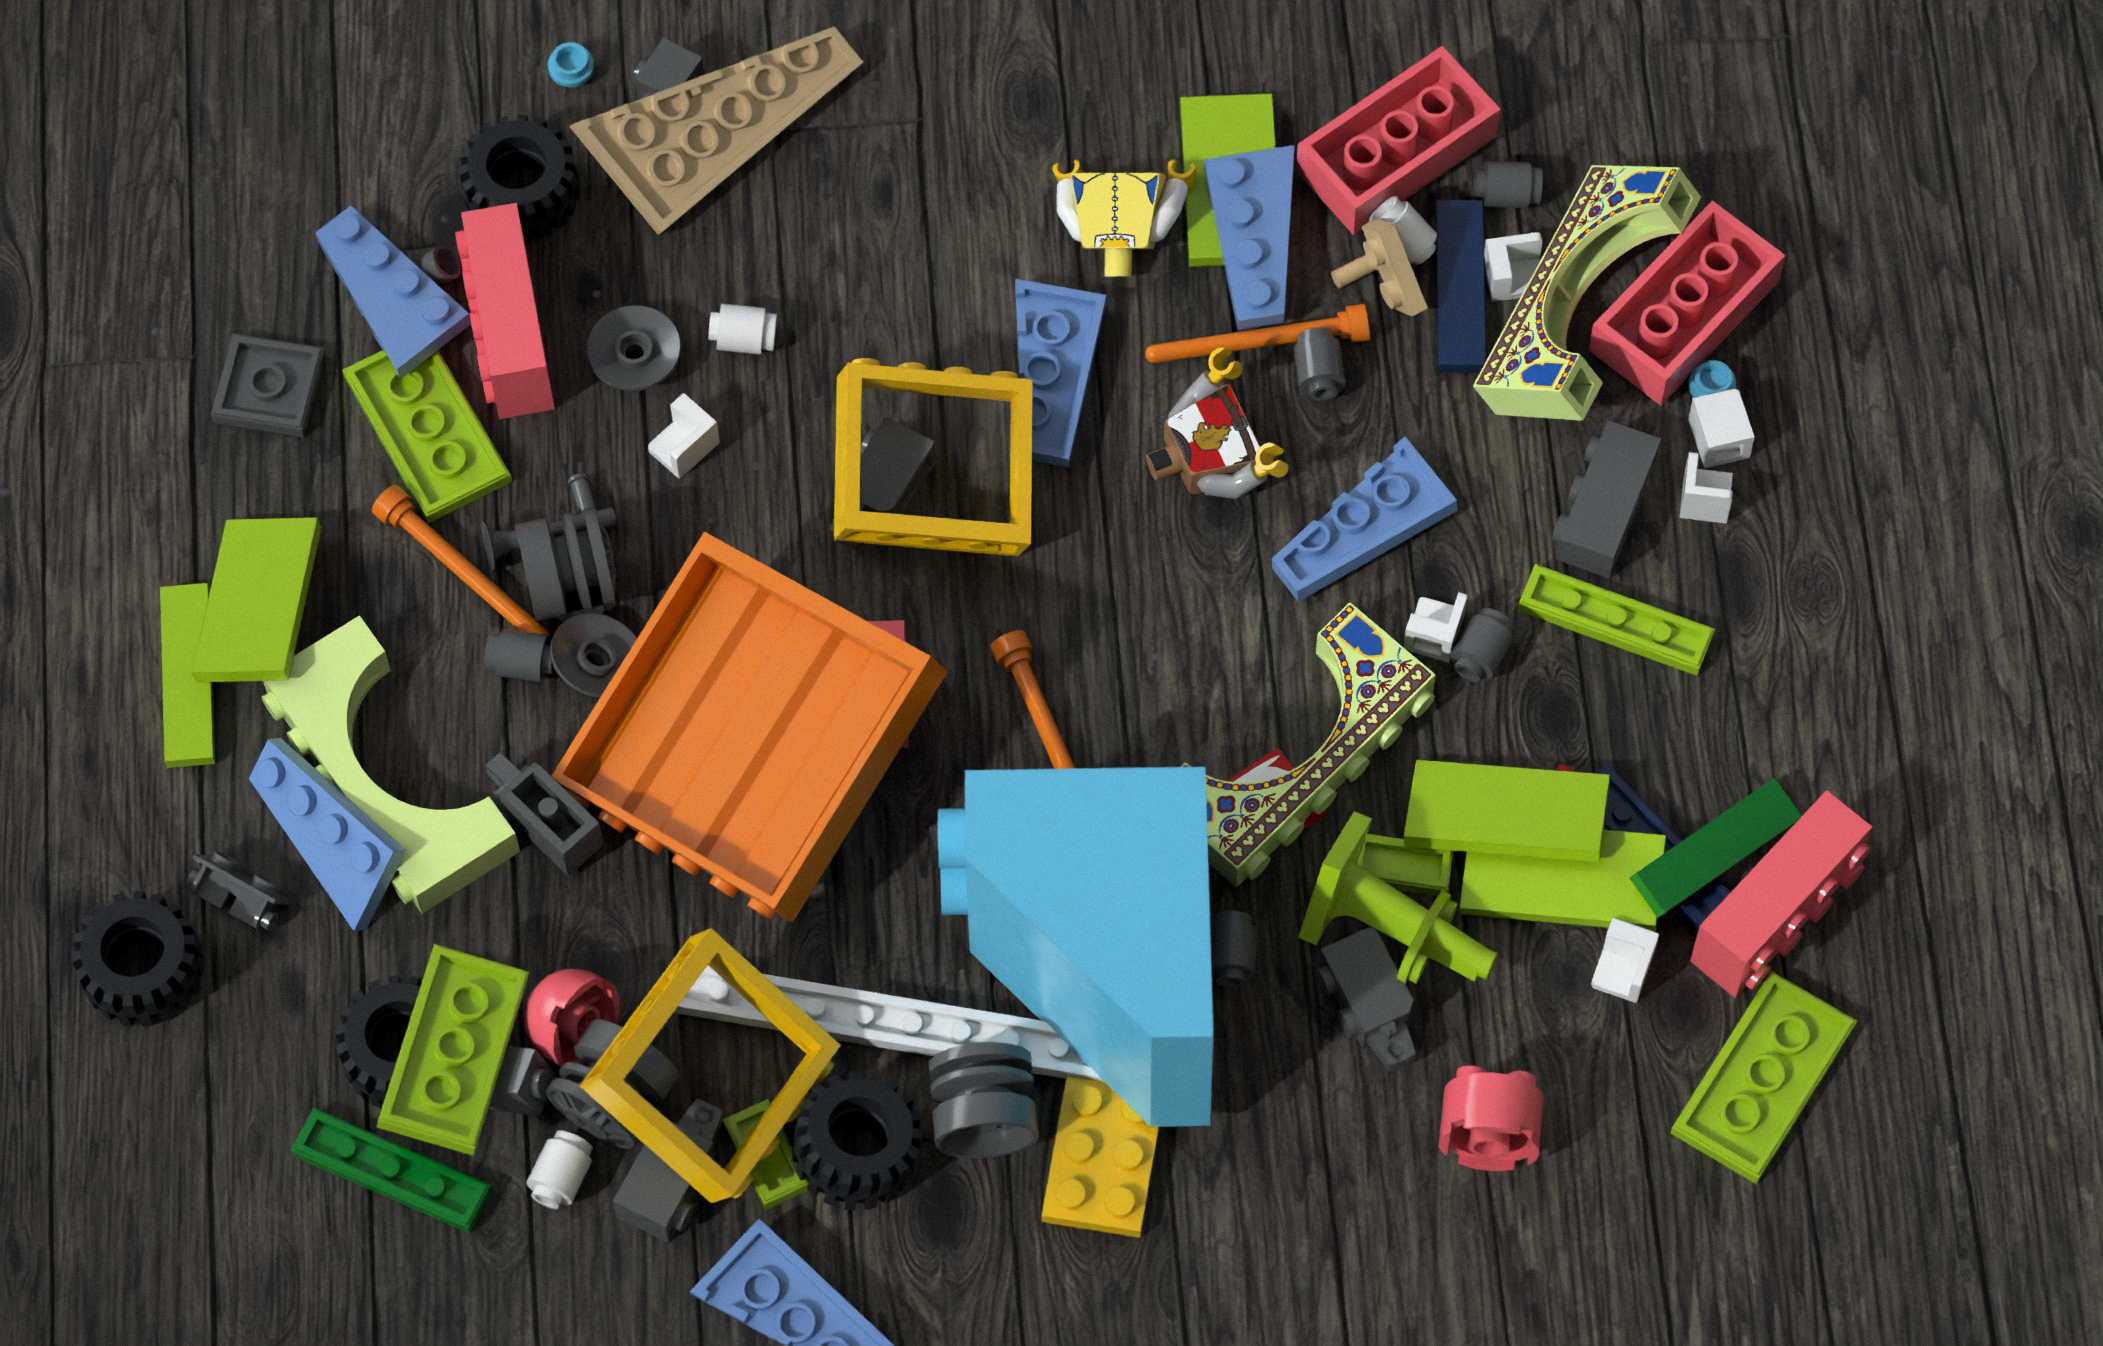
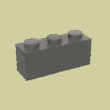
M1607 420L1601 436L1592 435L1584 457L1585 461L1590 462L1586 475L1577 473L1568 496V500L1574 502L1569 515L1560 514L1553 532L1552 540L1559 542L1556 560L1610 579L1656 464L1661 438Z

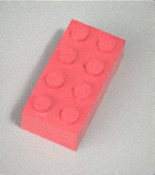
M1441 46L1298 143L1296 172L1354 236L1362 230L1361 226L1369 223L1372 213L1384 201L1396 196L1403 202L1495 139L1498 134L1501 109L1451 54Z
M1712 200L1684 229L1682 234L1656 258L1593 324L1589 351L1662 406L1691 375L1694 368L1700 365L1778 284L1785 254Z
M517 203L461 212L464 230L457 231L455 234L463 268V280L469 302L470 320L476 342L477 359L487 404L496 402L499 419L554 410L555 406Z
M1826 790L1699 926L1690 962L1735 999L1746 987L1752 991L1755 990L1770 972L1771 967L1767 964L1779 952L1783 957L1786 956L1801 939L1802 933L1799 931L1809 919L1815 923L1818 922L1833 904L1834 900L1830 896L1840 885L1848 889L1861 875L1865 868L1861 863L1871 850L1867 842L1872 826Z

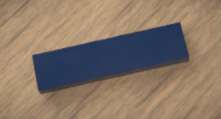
M1436 200L1438 372L1480 373L1486 363L1483 200Z
M1608 764L1595 773L1610 775L1604 830L1666 835L1665 853L1682 842ZM1716 877L1674 908L1698 932L1699 926L1731 891Z

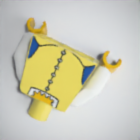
M1174 159L1168 163L1169 180L1167 182L1166 175L1161 173H1083L1078 160H1074L1075 168L1072 172L1063 174L1060 163L1054 164L1053 172L1058 182L1057 214L1072 238L1082 242L1083 248L1105 249V277H1132V249H1154L1155 242L1165 238L1181 213L1187 191L1196 183L1195 164L1191 162L1188 172L1178 174L1176 173L1177 163Z

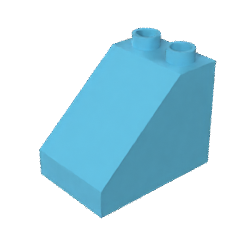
M1206 768L965 770V808L938 809L939 869H941L942 915H968L970 952L1041 1021H1045L1056 1032L1055 1035L1058 1038H1062L1068 1044V1047L1087 1066H1090L1150 1127L1210 1126L1213 1011Z

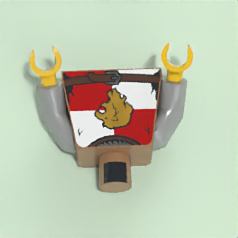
M1226 348L1214 350L1208 360L1211 371L1205 370L1186 390L1168 414V419L1164 423V440L1167 447L1146 454V461L1155 481L1180 473L1188 492L1191 494L1204 493L1210 496L1238 499L1266 481L1268 473L1274 477H1282L1287 474V463L1282 460L1272 463L1276 456L1284 452V449L1273 443H1266L1260 447L1230 384L1223 386V378L1235 379L1242 373V364L1237 361H1233L1225 370L1223 369L1224 361L1232 354V350Z

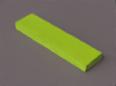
M1538 564L1534 565L1517 610L1698 676L1715 631L1714 628Z
M208 583L160 587L164 761L167 768L215 764L213 682H196L191 673L210 593Z

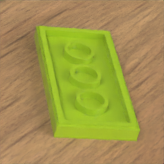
M1272 94L1180 97L1184 173L1189 171L1191 162L1195 164L1196 183L1187 191L1185 198L1189 267L1224 265L1203 169L1204 159L1275 148Z
M383 350L342 370L346 382L428 524L512 482L511 474L439 351L432 354L402 379L398 377L390 359Z
M317 517L226 520L191 671L196 682L289 680L322 528Z
M1416 760L1404 832V847L1600 862L1610 775Z
M1604 830L1600 862L1467 852L1460 900V914L1609 928L1612 918L1656 932L1658 918L1632 883L1630 877L1665 853L1666 835Z
M434 944L382 1106L377 1128L474 1156L529 977V971Z
M1771 971L1674 1123L1670 1134L1757 1184L1854 1030L1857 1020Z

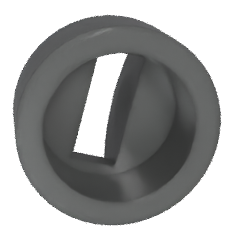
M438 245L428 251L421 259V270L438 286L453 281L461 273V263L457 254L446 245Z

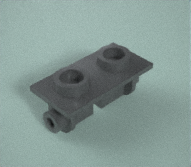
M214 851L212 855L194 854L192 859L203 864L201 869L194 868L186 880V884L192 887V894L203 898L220 909H224L231 894L236 896V899L229 914L257 930L262 928L271 930L279 916L277 912L273 911L276 905H290L292 902L289 898L278 893L281 888L280 884L257 873L254 874L253 878L238 871L240 862L222 852Z

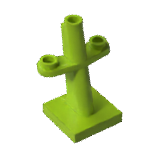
M1354 811L1322 864L1298 938L1317 945L1332 919L1338 916H1351L1409 946L1397 975V979L1404 984L1408 980L1416 984L1418 983L1428 957L1474 982L1477 976L1487 980L1498 953L1486 948L1451 925L1458 906L1457 902L1450 900L1451 894L1442 889L1428 910L1357 864L1372 818Z

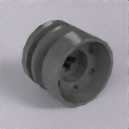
M595 507L583 509L587 530L577 533L571 512L564 513L563 536L554 537L546 518L515 524L536 621L567 615V593L573 591L577 592L585 611L591 610L592 605L588 588L596 586L600 588L604 607L616 604L614 594L617 573L608 532L596 515Z
M596 1019L590 1023L574 1047L575 1055L582 1064L573 1062L563 1064L559 1070L561 1078L552 1080L546 1089V1094L551 1103L583 1131L616 1147L631 1149L635 1147L639 1139L580 1087V1084L623 1028L612 1022ZM649 1044L624 1078V1081L648 1103L657 1107L663 1104L679 1080V1071L665 1055Z
M971 1043L944 1050L936 1054L929 1061L930 1080L933 1082L931 1084L932 1100L939 1104L933 1110L937 1150L943 1154L960 1158L999 1157L1029 1148L1039 1140L1036 1102L1028 1097L1034 1091V1080L1030 1074L1032 1072L1031 1052L1022 1046L1010 1043Z

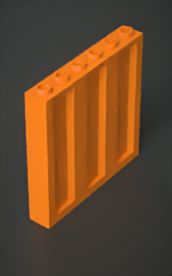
M704 532L551 777L565 788L584 809L587 810L591 804L601 810L597 818L620 833L624 831L626 826L638 832L634 840L659 855L662 849L666 848L675 854L671 862L697 877L702 869L713 876L709 884L734 899L737 893L741 892L751 898L747 906L763 917L772 921L775 915L779 914L793 923L941 684L947 671L930 655Z

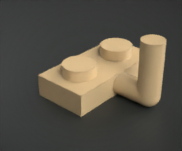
M1377 218L1361 226L1367 241L1363 242L1366 255L1332 271L1331 276L1335 285L1338 288H1342L1377 270L1383 279V283L1380 284L1381 294L1391 309L1409 316H1414L1428 309L1395 224Z

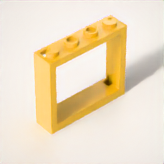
M870 358L855 359L852 363H847L837 376L834 541L1019 556L1031 544L1033 380L1020 379L1016 373L1009 371H996L988 376L972 374V370L965 367H949L944 369V371L926 370L925 365L912 362L902 363L898 367L880 366L878 360ZM862 388L1011 401L1010 524L860 511Z
M710 928L689 937L580 1084V1087L710 1203H714L730 1197L737 1198L748 1188L753 1180V1175L750 1174L751 1170L759 1160L766 1159L776 1149L781 1140L777 1134L786 1122L790 1123L799 1116L801 1106L805 1100L804 1096L811 1086L822 1082L831 1072L834 1066L831 1058L841 1045ZM707 966L713 969L806 1053V1056L724 1169L624 1081V1078Z

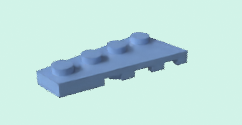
M1295 145L1204 159L1203 169L1238 330L1284 322Z
M349 206L315 232L318 243L343 285L347 287L354 299L355 305L361 315L365 317L377 342L387 354L400 379L471 325L469 313L352 206Z
M1015 279L1019 378L1033 380L1032 461L1069 467L1106 308V295Z
M1405 436L1393 446L1394 452L1382 463L1377 461L1364 473V480L1350 493L1347 494L1344 491L1332 502V509L1319 521L1313 520L1271 559L1272 569L1298 602L1458 511L1457 499Z
M268 739L249 780L353 931L367 930L406 849L283 739Z
M760 1219L751 1226L690 1291L694 1297L783 1346H894Z

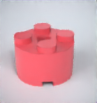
M1477 1066L1458 1068L1456 1078L1449 1081L1444 1088L1439 1138L1441 1152L1447 1156L1449 1149L1459 1155V1164L1485 1171L1514 1170L1515 1161L1527 1158V1165L1534 1163L1539 1156L1544 1102L1542 1092L1536 1087V1077L1524 1071L1501 1074L1486 1072Z

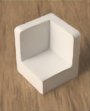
M1536 232L1486 239L1484 269L1491 302L1521 298L1540 262L1541 233Z
M1731 389L1693 398L1688 419L1704 469L1750 458L1755 437L1740 392L1737 389Z
M685 393L670 405L673 422L648 444L649 453L678 479H681L720 443L717 422Z
M1689 452L1684 472L1679 518L1727 524L1733 491L1731 490L1733 473L1697 469L1698 453Z
M1458 592L1454 606L1421 597L1415 613L1410 615L1405 631L1404 648L1407 651L1449 663L1451 659L1450 653L1456 644L1465 616L1468 595Z
M1612 918L1591 986L1602 992L1637 1003L1656 950L1659 933Z

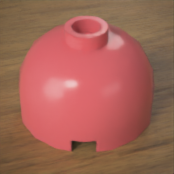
M582 969L557 970L546 976L530 992L524 1011V1031L533 1049L559 1067H562L567 1062L582 1064L575 1055L574 1047L590 1023L600 1019L617 1025L620 1015V997L616 986L599 975Z

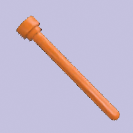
M1365 304L1345 306V311L1337 312V317L1154 344L1146 349L1145 357L1151 363H1160L1211 355L1217 348H1226L1233 352L1297 342V337L1301 332L1311 328L1330 329L1333 331L1334 336H1340L1341 340L1350 339L1351 343L1370 341Z
M392 485L377 498L372 507V513L386 526L403 527L519 631L549 635L550 638L548 630L414 513L415 506L411 504L412 497L398 485Z
M1017 630L1000 636L991 644L990 648L997 664L1004 666L1007 672H1012L1054 769H1076L1029 665L1032 662L1031 653L1033 648L1026 632Z

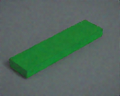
M1773 778L1630 877V880L1657 918H1659L1793 825L1802 815L1777 780Z
M314 1107L291 1148L292 1155L298 1159L469 1234L493 1191L488 1183Z

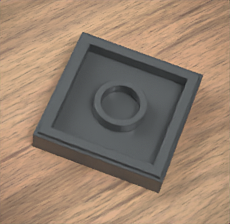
M232 334L211 412L213 423L304 437L326 356L324 348Z

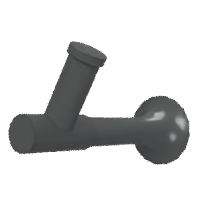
M581 473L570 477L568 485L572 489L579 515L572 516L576 533L587 530L583 509L595 507L596 515L605 530L617 528L616 516L612 507L602 510L596 509L588 484V475ZM563 520L549 523L554 537L564 535ZM482 522L481 527L486 554L492 570H495L496 562L503 555L520 548L516 530L506 532L495 531L488 528Z

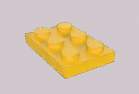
M1071 1076L1066 1078L1042 1210V1222L1140 1238L1160 1127H1150L1103 1081Z

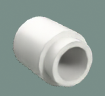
M1393 196L1380 204L1370 216L1369 222L1378 218L1395 224L1410 264L1419 265L1423 263L1435 251L1436 245L1434 242L1437 238V233L1407 201L1401 202L1396 196Z
M721 303L720 313L711 312L708 340H716L717 350L760 355L762 350L773 351L777 314L766 313V308Z
M557 1131L553 1139L546 1141L526 1182L527 1186L533 1191L531 1197L538 1203L552 1209H558L560 1204L571 1205L592 1163L589 1157L593 1149L586 1140L573 1133Z

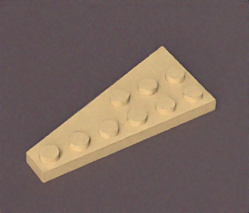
M834 26L761 55L748 58L737 64L670 87L592 118L579 121L569 127L654 231L660 234L861 65L863 61Z

